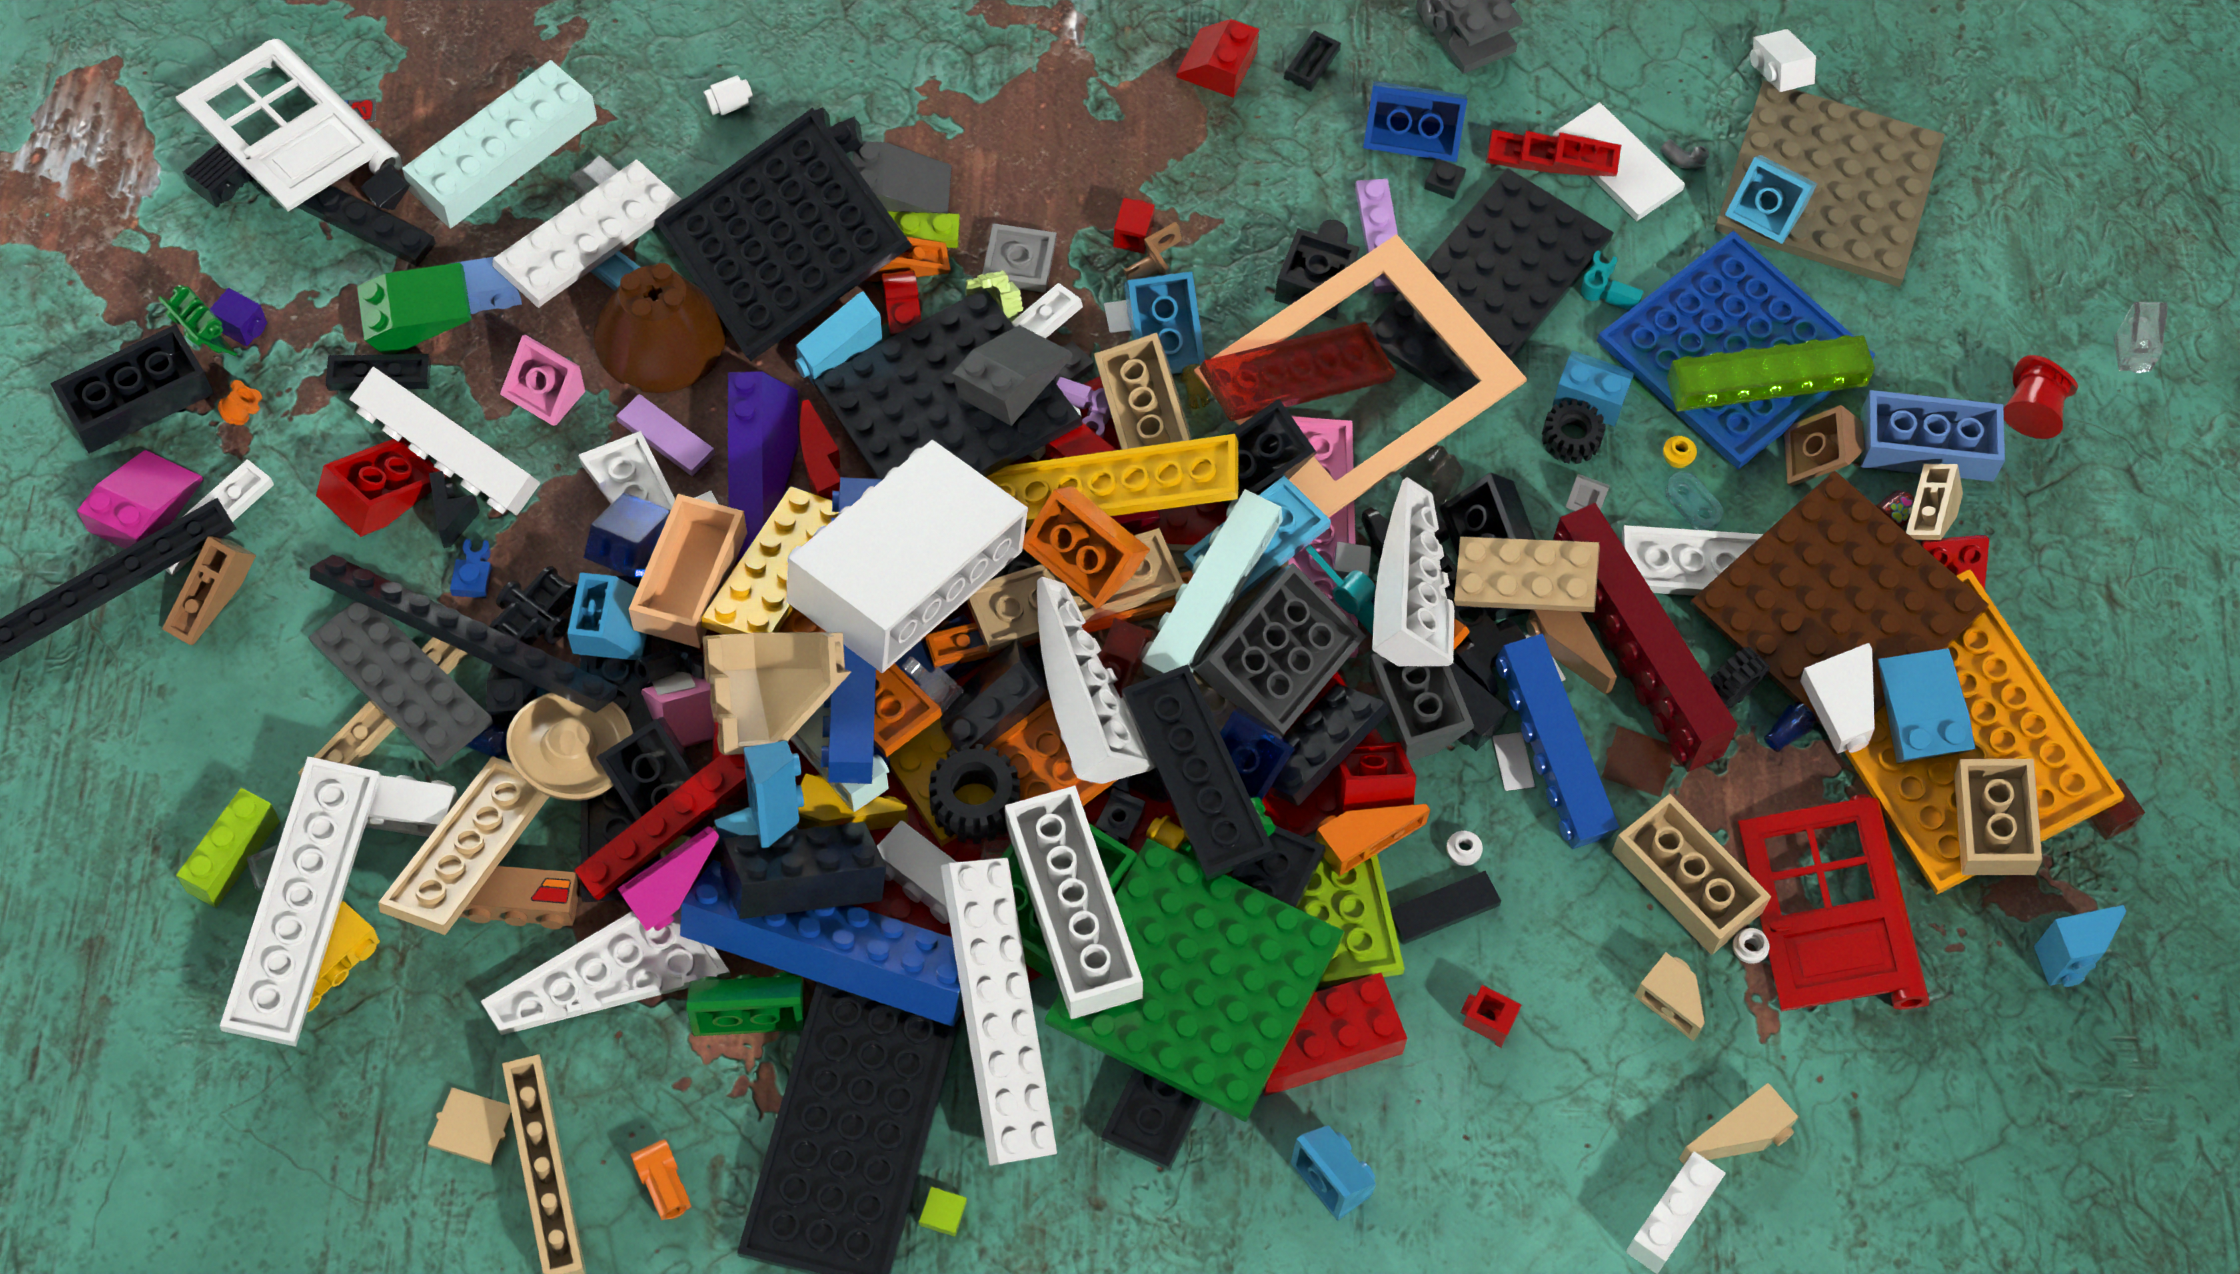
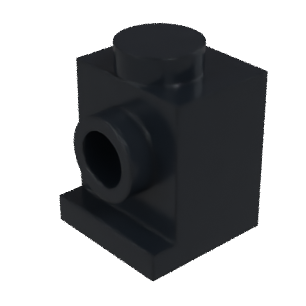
M1112 788L1110 797L1095 827L1129 848L1144 818L1146 801ZM1113 817L1116 818V819H1118V820H1121V822L1115 821V820L1113 819Z

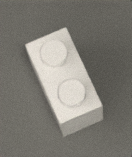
M1788 29L1753 37V50L1750 52L1751 63L1780 92L1815 84L1816 55Z

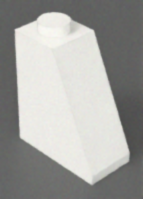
M1867 643L1804 668L1800 680L1837 754L1846 750L1853 753L1865 748L1869 744L1868 741H1870L1875 729L1872 648Z

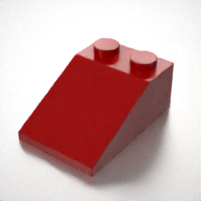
M404 437L399 442L391 439L325 464L316 496L355 533L362 537L388 526L432 491L429 473L439 472L440 470L435 468L428 458L424 460L409 450L408 447L411 443Z

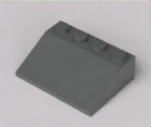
M1292 563L1277 571L1196 663L1193 669L1217 693L1279 735H1283L1364 640L1366 635Z

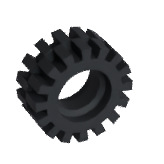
M1572 399L1570 405L1567 404L1566 400L1561 401L1559 407L1555 404L1551 412L1547 414L1542 431V442L1547 444V452L1555 451L1553 458L1559 460L1560 456H1564V463L1568 464L1571 458L1575 459V464H1580L1583 457L1587 462L1592 458V454L1596 455L1606 429L1605 424H1602L1604 420L1602 414L1596 416L1598 409L1595 406L1590 410L1587 409L1589 403L1583 401L1582 406L1577 405L1578 399ZM1568 424L1579 426L1586 432V436L1581 439L1570 438L1561 431V427Z
M1745 647L1742 651H1738L1733 658L1730 657L1724 666L1722 665L1718 669L1719 671L1712 675L1710 682L1729 710V708L1735 707L1737 702L1743 701L1746 695L1751 694L1754 688L1758 687L1760 681L1767 676L1766 674L1769 672L1770 666L1751 647Z

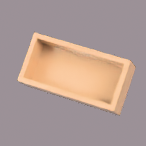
M681 494L677 495L629 607L634 631L698 648L701 647L703 636H705L708 630L701 627L702 616L730 576L747 535L744 511Z

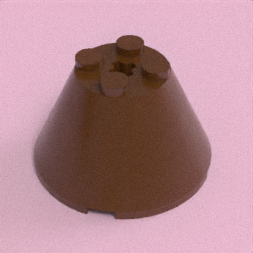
M667 263L643 266L631 273L625 274L621 278L619 287L600 312L594 328L596 354L605 371L619 383H627L639 387L641 391L648 393L677 391L703 379L715 367L716 360L722 350L724 351L727 338L726 326L715 311L709 297L696 285L672 270V267Z

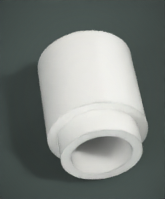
M738 75L712 84L710 89L703 91L712 115L720 113L722 116L749 105L748 99L753 97L748 81L746 79L741 81Z

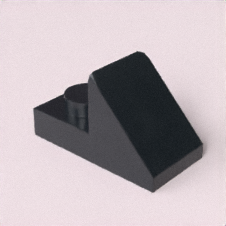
M443 471L429 473L438 532L443 547L448 548L454 544L472 523L480 510L474 495L456 498L453 483H447Z

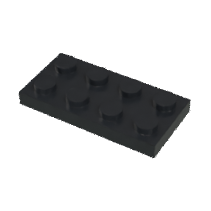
M1336 683L1258 761L1245 777L1250 786L1299 806L1386 717L1390 710L1385 701Z

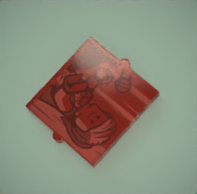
M1618 726L1612 746L1606 750L1608 758L1601 778L1661 797L1667 776H1670L1673 771L1670 767L1673 759L1671 744Z

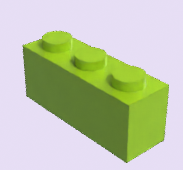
M242 787L176 874L187 893L214 908L218 907L280 822L270 802Z

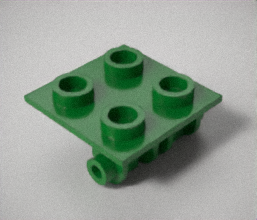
M178 285L174 288L173 296L170 300L161 296L158 297L167 308L165 314L175 323L182 325L186 329L184 332L185 336L198 346L206 344L218 354L223 351L233 356L237 355L236 351L221 336L223 332L222 322L204 305V302L200 300L190 287Z

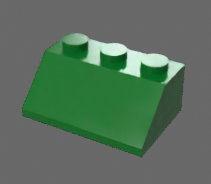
M781 972L773 975V977L765 978L744 974L737 976L736 979L721 980L715 976L700 978L699 981H690L687 997V1014L693 1036L803 1031L804 988L802 976Z

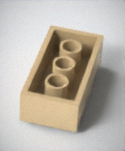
M1671 794L1667 795L1620 833L1612 850V853L1711 955L1761 915L1771 898V895Z

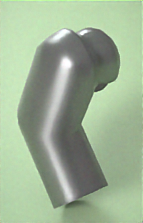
M1671 139L1667 140L1660 148V151L1679 168L1699 169L1706 164L1705 160L1709 158V151L1705 147L1696 146L1693 152H1687Z

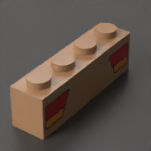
M497 866L459 917L468 918L476 923H488L490 920L505 921V923L512 926H524L526 923L541 924L549 929H561L563 926L573 927L580 884L576 872Z

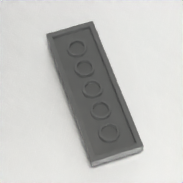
M354 601L308 637L312 645L437 768L493 724L491 716L385 614Z

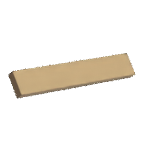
M434 637L421 648L447 675L468 655V653ZM368 701L313 758L357 767L396 726ZM304 767L298 772L300 778Z

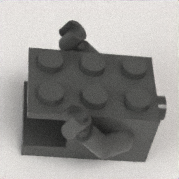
M1417 0L1416 9L1422 16L1424 26L1432 30L1462 74L1516 52L1517 43L1508 32V30L1522 25L1523 22L1511 5L1516 0Z

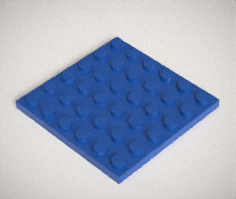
M1734 230L1599 333L1597 342L1624 367L1634 372L1635 377L1737 469H1740L1786 432L1793 423L1802 419L1869 365L1876 355Z

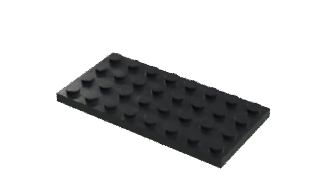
M1507 168L1424 265L1503 353L1512 360L1588 269L1596 251L1602 252L1612 240L1614 232ZM1401 293L1395 297L1363 335L1362 343L1452 400H1455L1480 383Z
M817 982L737 1250L738 1257L807 1274H892L963 1011L953 1027Z

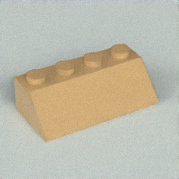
M1157 333L1094 354L1122 450L1192 440L1166 353Z

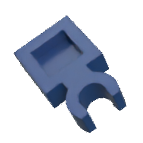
M466 539L463 543L466 560L456 559L450 586L452 596L487 598L492 572L491 563L485 562L491 555L489 542L484 540L482 549L474 552L472 551L471 540Z

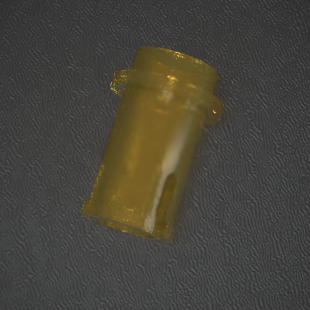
M1191 364L1184 367L1180 377L1181 381L1186 385L1189 406L1193 409L1199 408L1198 395L1200 396L1202 407L1210 403L1207 388L1194 374V369L1199 367V364Z

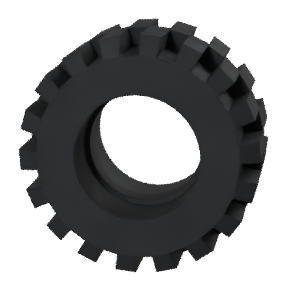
M968 744L962 745L961 751L957 753L954 749L948 751L947 760L940 758L936 762V770H932L930 775V810L932 816H935L936 825L938 828L944 827V834L950 838L954 834L958 835V842L966 843L968 838L973 839V844H981V838L987 837L988 842L996 839L997 832L1004 835L1008 831L1005 805L1020 801V780L1018 779L1015 765L1010 766V759L1005 754L999 757L998 749L991 747L989 751H986L982 744H976V749H969ZM972 783L983 784L995 793L990 800L978 805L963 803L954 794L961 787Z

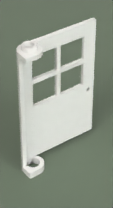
M280 39L264 42L260 47L176 96V101L287 212L369 160V169L374 175L389 164L393 165L397 170L403 167L399 153ZM276 66L292 79L263 98L243 80L263 67L274 68ZM237 84L255 103L224 121L206 102ZM299 86L317 105L287 123L268 104ZM259 109H262L280 128L249 146L231 127ZM389 158V160L387 161V163H386L385 165L381 166V164H382L386 159Z

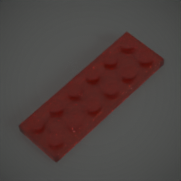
M1366 322L1203 360L1199 368L1230 422L1254 416L1277 399H1280L1285 407H1290L1392 381L1397 373Z

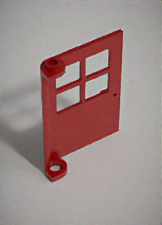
M1859 794L1853 796L1848 801L1738 821L1749 874L1771 895L1767 906L1759 917L1763 933L1769 941L1768 956L1781 1012L1894 992L1891 994V1000L1895 1009L1906 1010L1929 1006L1930 999L1878 799L1872 798L1869 794ZM1856 822L1864 856L1822 863L1814 830ZM1806 831L1814 865L1772 872L1764 839ZM1867 864L1875 899L1832 906L1824 872ZM1816 873L1825 908L1782 915L1774 881Z

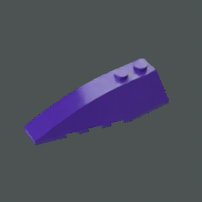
M762 371L728 372V502L730 508L744 511L747 535L736 562L741 560L782 500L786 483L791 475L793 459L798 451V390Z

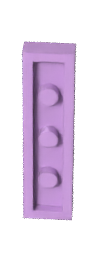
M1388 179L1356 181L1355 191L1367 254L1394 235H1398ZM1381 274L1372 281L1374 294L1399 292L1384 274Z

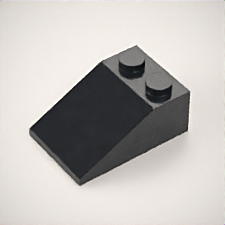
M1277 399L1227 434H1235L1238 440V499L1245 489L1260 495L1281 477L1285 476L1289 480L1317 453L1280 399ZM1232 500L1226 501L1227 504L1230 505Z

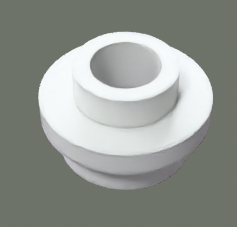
M1458 831L1449 838L1446 850L1449 858L1454 863L1467 866L1479 860L1483 846L1479 837L1474 833ZM1466 843L1470 845L1471 849L1468 851L1462 850L1459 844Z
M1746 928L1736 934L1733 939L1732 948L1735 955L1741 961L1756 964L1767 956L1769 941L1762 931L1755 928ZM1744 944H1753L1756 951H1749L1745 948Z

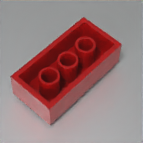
M1382 972L1313 994L1262 1091L1264 1097L1403 1054L1408 1038Z

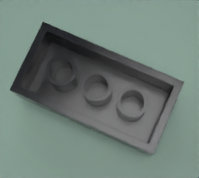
M176 324L50 383L89 454L214 394L205 372Z
M849 822L841 825L815 826L807 829L790 830L771 846L765 848L761 847L758 835L723 838L720 874L739 919L882 901L886 864L866 823Z

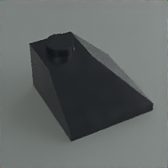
M492 665L487 678L486 712L493 720L492 730H508L513 718L525 705L552 692Z

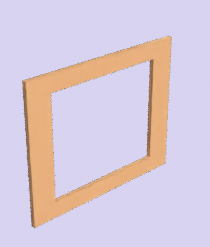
M1397 234L1194 369V374L1240 426L1270 405L1240 369L1381 274L1388 278L1480 383L1337 481L1329 475L1313 456L1289 481L1328 518L1527 381L1522 372Z

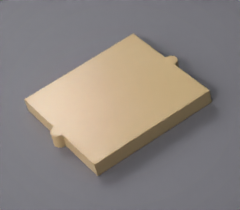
M452 1088L442 1112L436 1115L438 1122L428 1143L429 1147L491 1165L501 1140H505L507 1137L505 1130L512 1116L510 1105Z

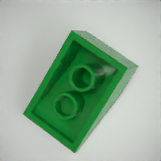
M461 263L384 273L357 286L364 341L382 354H397L472 320L464 267Z

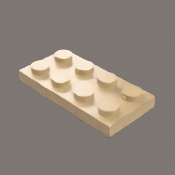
M1460 537L1454 597L1455 606L1595 612L1600 552L1599 542Z

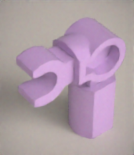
M1060 377L1057 385L1070 403L1084 410L1089 408L1088 416L1082 419V422L1087 427L1096 429V434L1103 439L1105 424L1112 418L1104 388L1093 391L1092 387Z

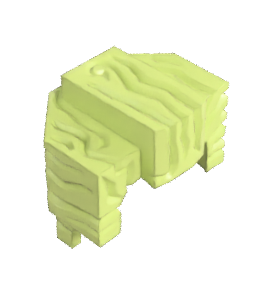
M1003 270L985 275L981 274L973 280H966L965 290L967 297L986 288L1010 322L1018 317L1017 312L1023 311L1020 290L1013 282H1009L1008 275Z

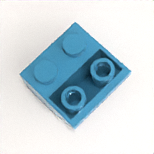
M580 572L567 633L572 654L636 660L643 657L647 634L633 630L629 607L637 587L616 576Z

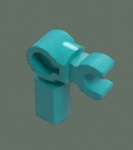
M1596 251L1592 258L1591 267L1584 275L1580 288L1581 295L1589 301H1598L1603 298L1606 299V303L1628 311L1641 302L1644 291L1615 280L1613 282L1608 281L1609 275L1615 270L1617 257L1613 256L1610 263H1602L1599 260L1601 251Z

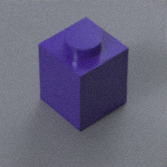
M229 287L210 308V311L222 322V333L246 347L254 338L259 337L263 333L267 324L260 304Z

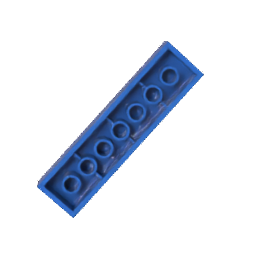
M715 860L711 862L682 902L680 936L953 1027L964 1010L953 939L951 937L853 905L739 919L720 874L721 862Z

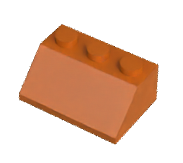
M1073 486L1054 489L1025 534L1023 549L1096 609L1100 608L1132 578L1150 551V548Z

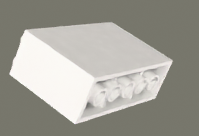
M931 440L924 447L915 449L908 460L902 465L892 468L887 473L885 479L875 487H869L852 506L844 507L835 520L827 526L820 527L815 532L813 538L803 546H797L792 550L787 560L786 602L826 632H843V644L879 672L883 673L1022 552L1028 507L937 442Z

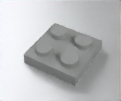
M993 223L982 274L985 275L1003 270L1008 275L1009 282H1013L1018 289L1046 293L1057 233Z

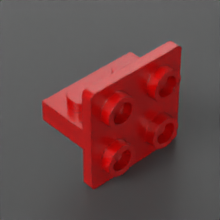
M1986 535L1921 541L1920 545L1956 576L1970 569L1985 590L1989 538Z

